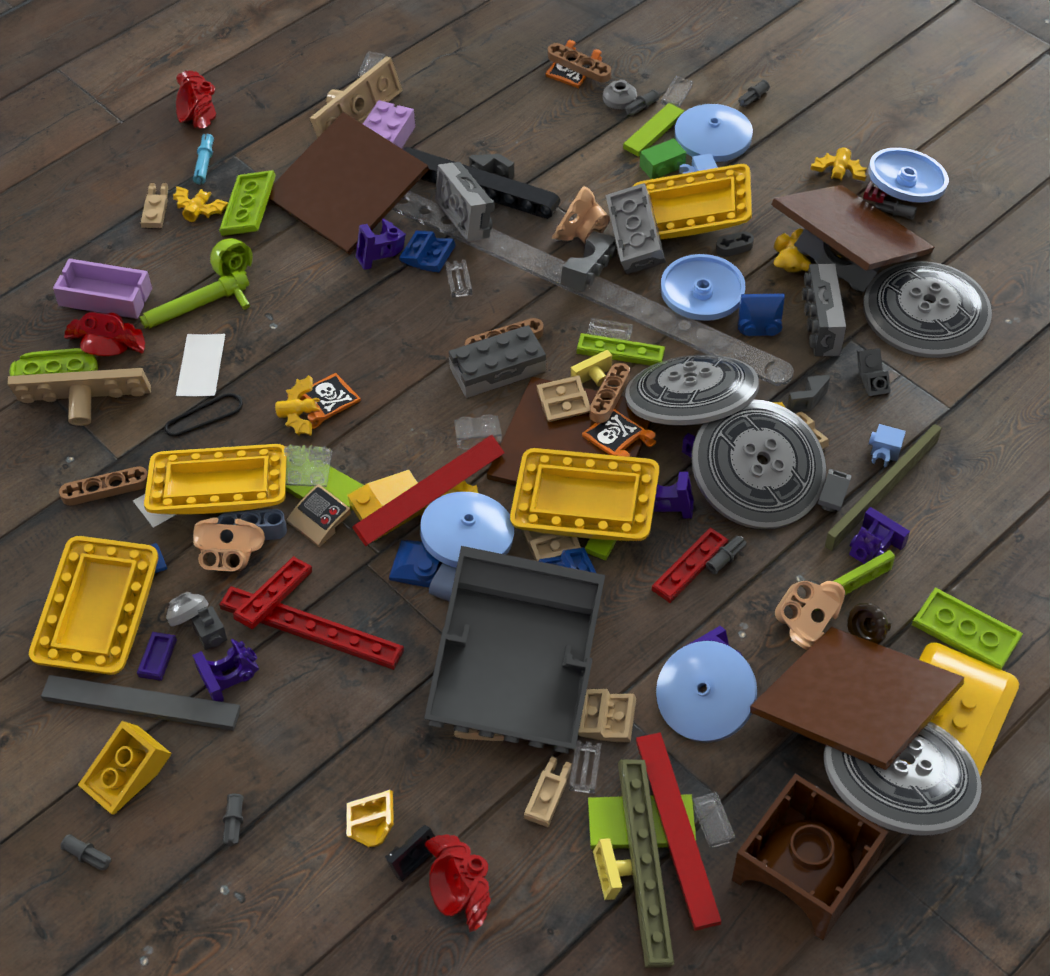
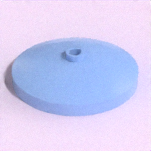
M704 104L695 106L681 114L675 124V140L687 152L686 154L693 157L711 153L715 162L737 158L749 148L752 140L753 131L748 118L738 110L725 105Z
M887 148L878 151L872 156L868 167L869 177L879 189L895 198L909 202H930L940 198L945 193L949 181L945 169L937 161L923 153L905 148Z
M694 254L679 258L665 269L661 278V295L668 307L677 314L694 320L709 321L730 315L739 308L741 294H745V280L740 270L731 262L714 255Z
M454 492L443 495L428 505L421 518L420 536L424 547L434 558L446 565L457 568L461 546L507 555L513 543L514 526L511 524L508 511L496 500L474 492Z
M700 641L679 649L664 664L657 681V703L664 720L678 734L697 742H717L734 735L747 723L752 715L750 713V705L757 700V683L749 663L736 650L723 643ZM707 685V690L704 693H701V688H705V686Z

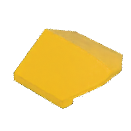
M391 790L347 803V836L368 847L383 844L394 825L393 791Z

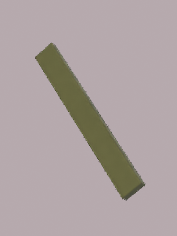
M934 424L828 532L825 543L826 548L833 551L864 519L865 512L870 507L874 508L938 442L942 429L940 426Z
M620 759L618 768L645 968L672 967L674 959L645 760Z

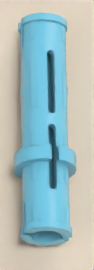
M211 134L202 135L201 144L197 149L198 158L193 176V181L196 184H204L206 181L209 159L213 155L212 145L214 137Z

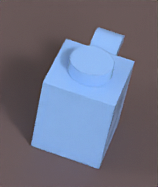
M710 153L693 156L692 165H680L679 173L685 174L718 167Z
M879 424L877 432H872L869 445L873 446L871 455H873L872 463L875 464L876 459L882 458L884 460V467H887L889 460L897 461L906 431Z

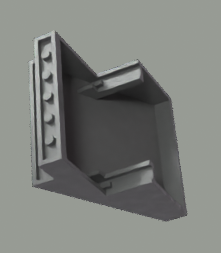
M461 546L424 717L425 720H429L428 725L443 728L444 724L454 725V731L469 733V729L479 730V736L494 738V734L504 735V741L519 743V739L528 740L529 746L544 748V744L553 745V751L569 753V749L574 750L576 748L593 658L589 657L605 575Z

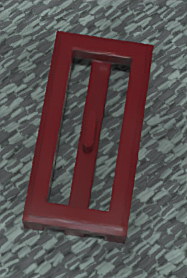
M870 181L864 192L863 199L883 203L887 193L874 186V183ZM878 192H882L880 198L876 197Z

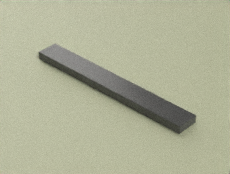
M49 675L41 694L43 701L232 731L235 729L241 710L238 704Z

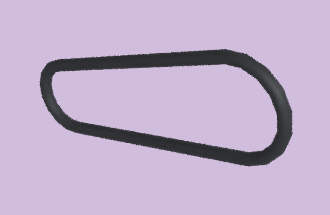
M233 393L220 395L168 421L164 427L165 432L170 436H179L231 416L242 408V399ZM224 397H235L239 401L238 408L232 412L177 433L168 431V426L171 423Z

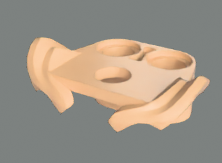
M584 186L580 189L577 197L571 203L562 221L557 226L552 239L572 241L574 237H579L585 244L586 239L593 231L604 232L609 224L610 217L595 202L594 194L589 188ZM577 213V217L569 221L570 217Z
M218 518L197 522L194 526L193 544L201 550L198 558L200 566L207 570L241 571L247 566L251 553L259 550L265 541V534L259 526L241 519H235V524L237 525L217 524ZM228 529L233 533V540L230 543H224L221 540V533L224 530ZM210 553H214L216 556V563L212 566L207 562V556ZM234 554L240 558V563L237 567H233L230 563V559Z
M809 581L792 584L776 607V619L783 624H787L790 628V638L797 645L808 650L825 634L822 631L831 617L834 619L838 617L844 602V587L834 581H826L820 585ZM799 586L803 587L806 591L804 599L800 598L797 594ZM786 606H789L793 611L791 619L787 618L784 614ZM814 609H820L824 614V618L820 623L814 622L811 618V613Z

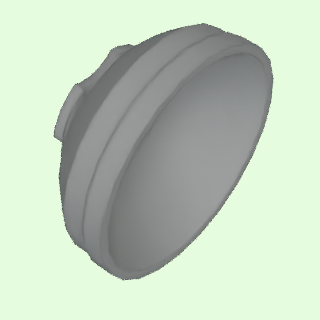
M625 80L614 81L607 85L603 91V102L613 109H625L627 105L637 100L636 89Z
M191 592L182 593L169 602L170 606L166 619L170 626L179 625L198 615L197 610L208 606L209 603L202 595L191 594Z

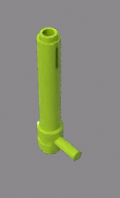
M234 271L228 277L226 275L220 277L218 281L142 313L143 315L139 317L144 328L149 327L150 329L224 296L230 297L232 295H235L241 307L246 310L250 307V304L242 291L249 286L248 278L244 271Z

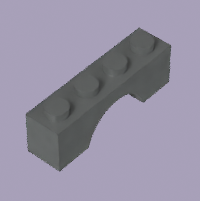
M806 229L803 230L794 244L800 253L811 256L817 264H835L837 277L839 279L843 278L849 282L853 289L864 292L881 268L878 267L866 271L853 261L838 257L827 243Z
M593 231L586 239L584 258L570 257L563 265L560 285L582 292L589 285L591 286L595 277L600 276L602 269L607 267L610 259L616 256L617 246H615V237Z

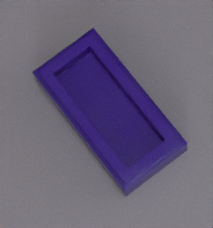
M152 632L137 671L138 677L162 681L177 641L176 635Z

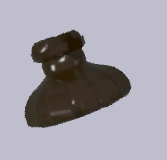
M859 603L849 612L847 627L850 634L880 644L886 638L887 632L890 631L891 622L888 623L887 613L875 604Z

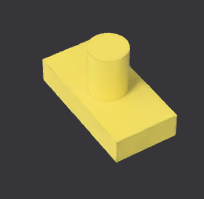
M605 350L572 366L571 377L579 375L582 383L592 379L600 387L606 377L604 373L609 371L612 366V354Z
M610 838L600 839L593 850V855L604 899L613 900L622 889L620 876L633 875L631 859L615 860Z

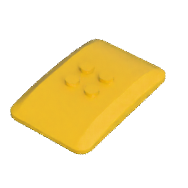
M736 164L645 180L633 185L645 183L651 197L660 239L721 230L746 223L752 218L751 172L746 164Z
M281 444L157 452L151 456L144 499L145 510L156 514H208L245 511L278 505L285 499L286 447Z
M540 448L528 449L523 453L510 513L511 524L518 529L546 534L603 540L642 541L649 536L659 478V465L656 461L646 458Z
M75 536L69 539L62 553L29 649L31 661L38 665L115 675L122 671L131 651L147 602L158 562L157 550L153 546L85 536Z
M930 643L924 648L919 660L964 677L962 687L930 722L943 728L965 747L974 760L981 776L1018 691L1019 682L1015 676L940 643ZM903 760L906 763H908V765H911L909 761Z

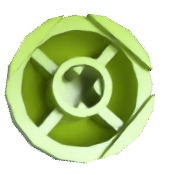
M233 238L223 239L218 242L210 254L212 268L220 277L225 275L228 277L234 271H244L246 274L245 270L248 265L251 266L253 258L251 248L244 242Z

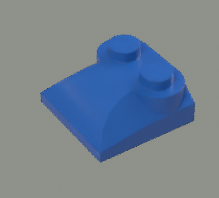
M741 294L737 322L738 330L746 336H774L780 333L783 328L784 294Z
M401 540L389 580L429 588L442 562L434 558L427 551L422 541Z

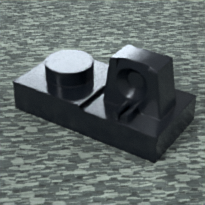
M423 825L405 841V844L400 848L396 846L385 856L393 873L400 881H404L432 855L425 846L426 841L435 837L430 827Z

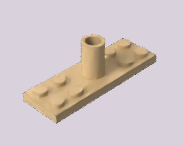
M391 57L382 59L344 91L336 89L329 91L326 97L327 104L310 117L317 138L342 112L363 124L378 100L389 102L402 92Z
M143 368L8 376V386L19 402L33 403L36 400L53 402L56 399L69 398L68 422L77 426L91 423V397L110 396L118 398L122 395L143 396L144 394L151 393V385Z

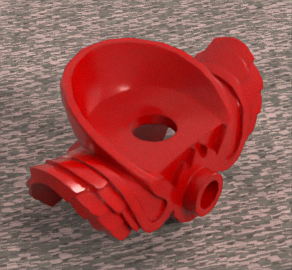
M190 70L179 73L176 77L177 83L180 85L176 98L177 118L182 123L193 120L194 128L205 129L211 125L210 121L216 117V110L211 96L215 93V87L209 81H205V78L199 75L198 72Z
M89 312L80 320H72L65 330V339L82 338L80 343L81 350L91 355H119L125 352L128 347L141 354L145 350V338L141 329H135L130 323H123L122 318L117 313L102 314Z
M447 834L435 836L425 843L426 848L436 858L429 873V886L433 901L439 911L446 916H454L466 909L465 915L469 932L475 931L483 925L487 916L486 911L491 902L489 884L484 879L488 873V862L481 856L471 855L470 847L460 842L457 836Z

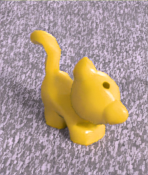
M802 228L795 230L791 237L786 233L777 237L774 243V249L779 252L774 260L776 267L783 268L791 273L801 270L809 271L811 261L806 257L809 255L800 253L797 247L794 246L803 232Z

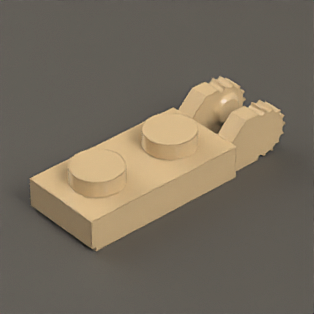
M155 183L149 184L148 195L146 196L140 222L142 228H162L168 203L167 183H162L161 195H155Z
M550 758L545 771L543 770L524 812V819L549 827L567 784L572 763L566 762L560 776L553 774L557 766V758Z

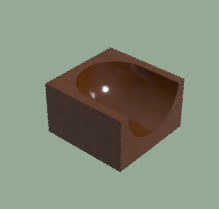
M794 774L737 852L732 881L741 886L746 880H755L779 890L805 912L814 927V935L824 941L879 860L888 831L861 816L799 775Z

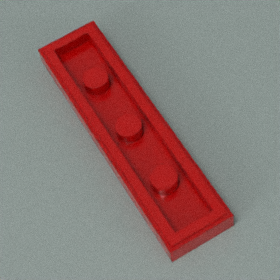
M710 527L652 585V591L671 603L706 567V562L719 552V548L725 547L729 543V539Z
M293 556L233 613V619L253 630L312 573V566Z

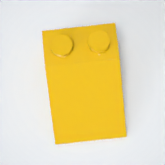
M406 470L367 483L347 495L349 504L361 521L418 482L410 470ZM428 505L420 511H418L417 513H415L414 515H412L411 517H409L408 519H406L405 521H403L402 523H400L399 525H397L396 527H394L393 529H391L390 531H388L387 533H385L384 535L388 534L389 532L395 530L401 525L407 523L413 518L424 513Z
M121 721L78 786L109 813L114 815L158 775L172 753L139 726Z

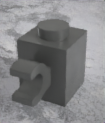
M206 606L197 610L198 615L191 618V622L204 649L217 647L222 642L227 641L224 626L213 606L208 608Z

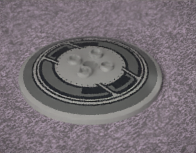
M927 261L900 263L883 270L868 285L863 302L865 318L878 337L900 351L920 357H949L970 350L985 337L992 318L990 301L976 281L953 267Z
M719 355L682 356L654 364L638 373L627 385L625 391L626 403L634 414L651 422L667 425L701 424L725 418L746 407L758 393L759 379L752 367L731 357Z
M753 400L742 410L730 416L703 423L694 440L692 468L700 491L715 510L737 524L754 529L781 528L804 517L820 498L826 479V463L822 447L811 428L798 415L781 405L764 400ZM757 456H765L768 463L761 464L757 460Z
M932 722L925 726L887 770L830 746H825L824 764L826 773L838 795L861 816L887 829L912 835L945 833L964 824L972 816L980 800L981 778L971 755L956 738ZM903 760L909 761L911 765H908V763H906Z

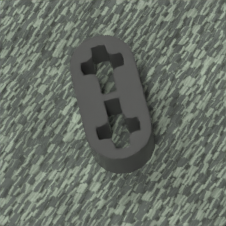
M745 231L722 236L717 240L716 252L726 257L750 251L753 248L754 236Z

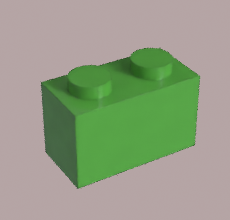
M673 138L640 151V167L650 179H656L679 170L680 165L686 164L687 152Z

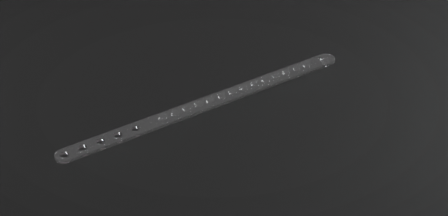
M411 191L402 198L409 200L408 203H397L392 209L707 355L726 356L740 360L752 367L759 379L775 386L785 385L793 378L794 369L790 363L696 320L681 316L663 305L601 277L596 276L593 284L589 285L584 292L560 285L562 267L566 263L565 261L495 229H491L490 238L467 241L453 222L451 224L442 223V220L449 219V217L437 203ZM429 209L431 210V212L428 214H421L420 210Z

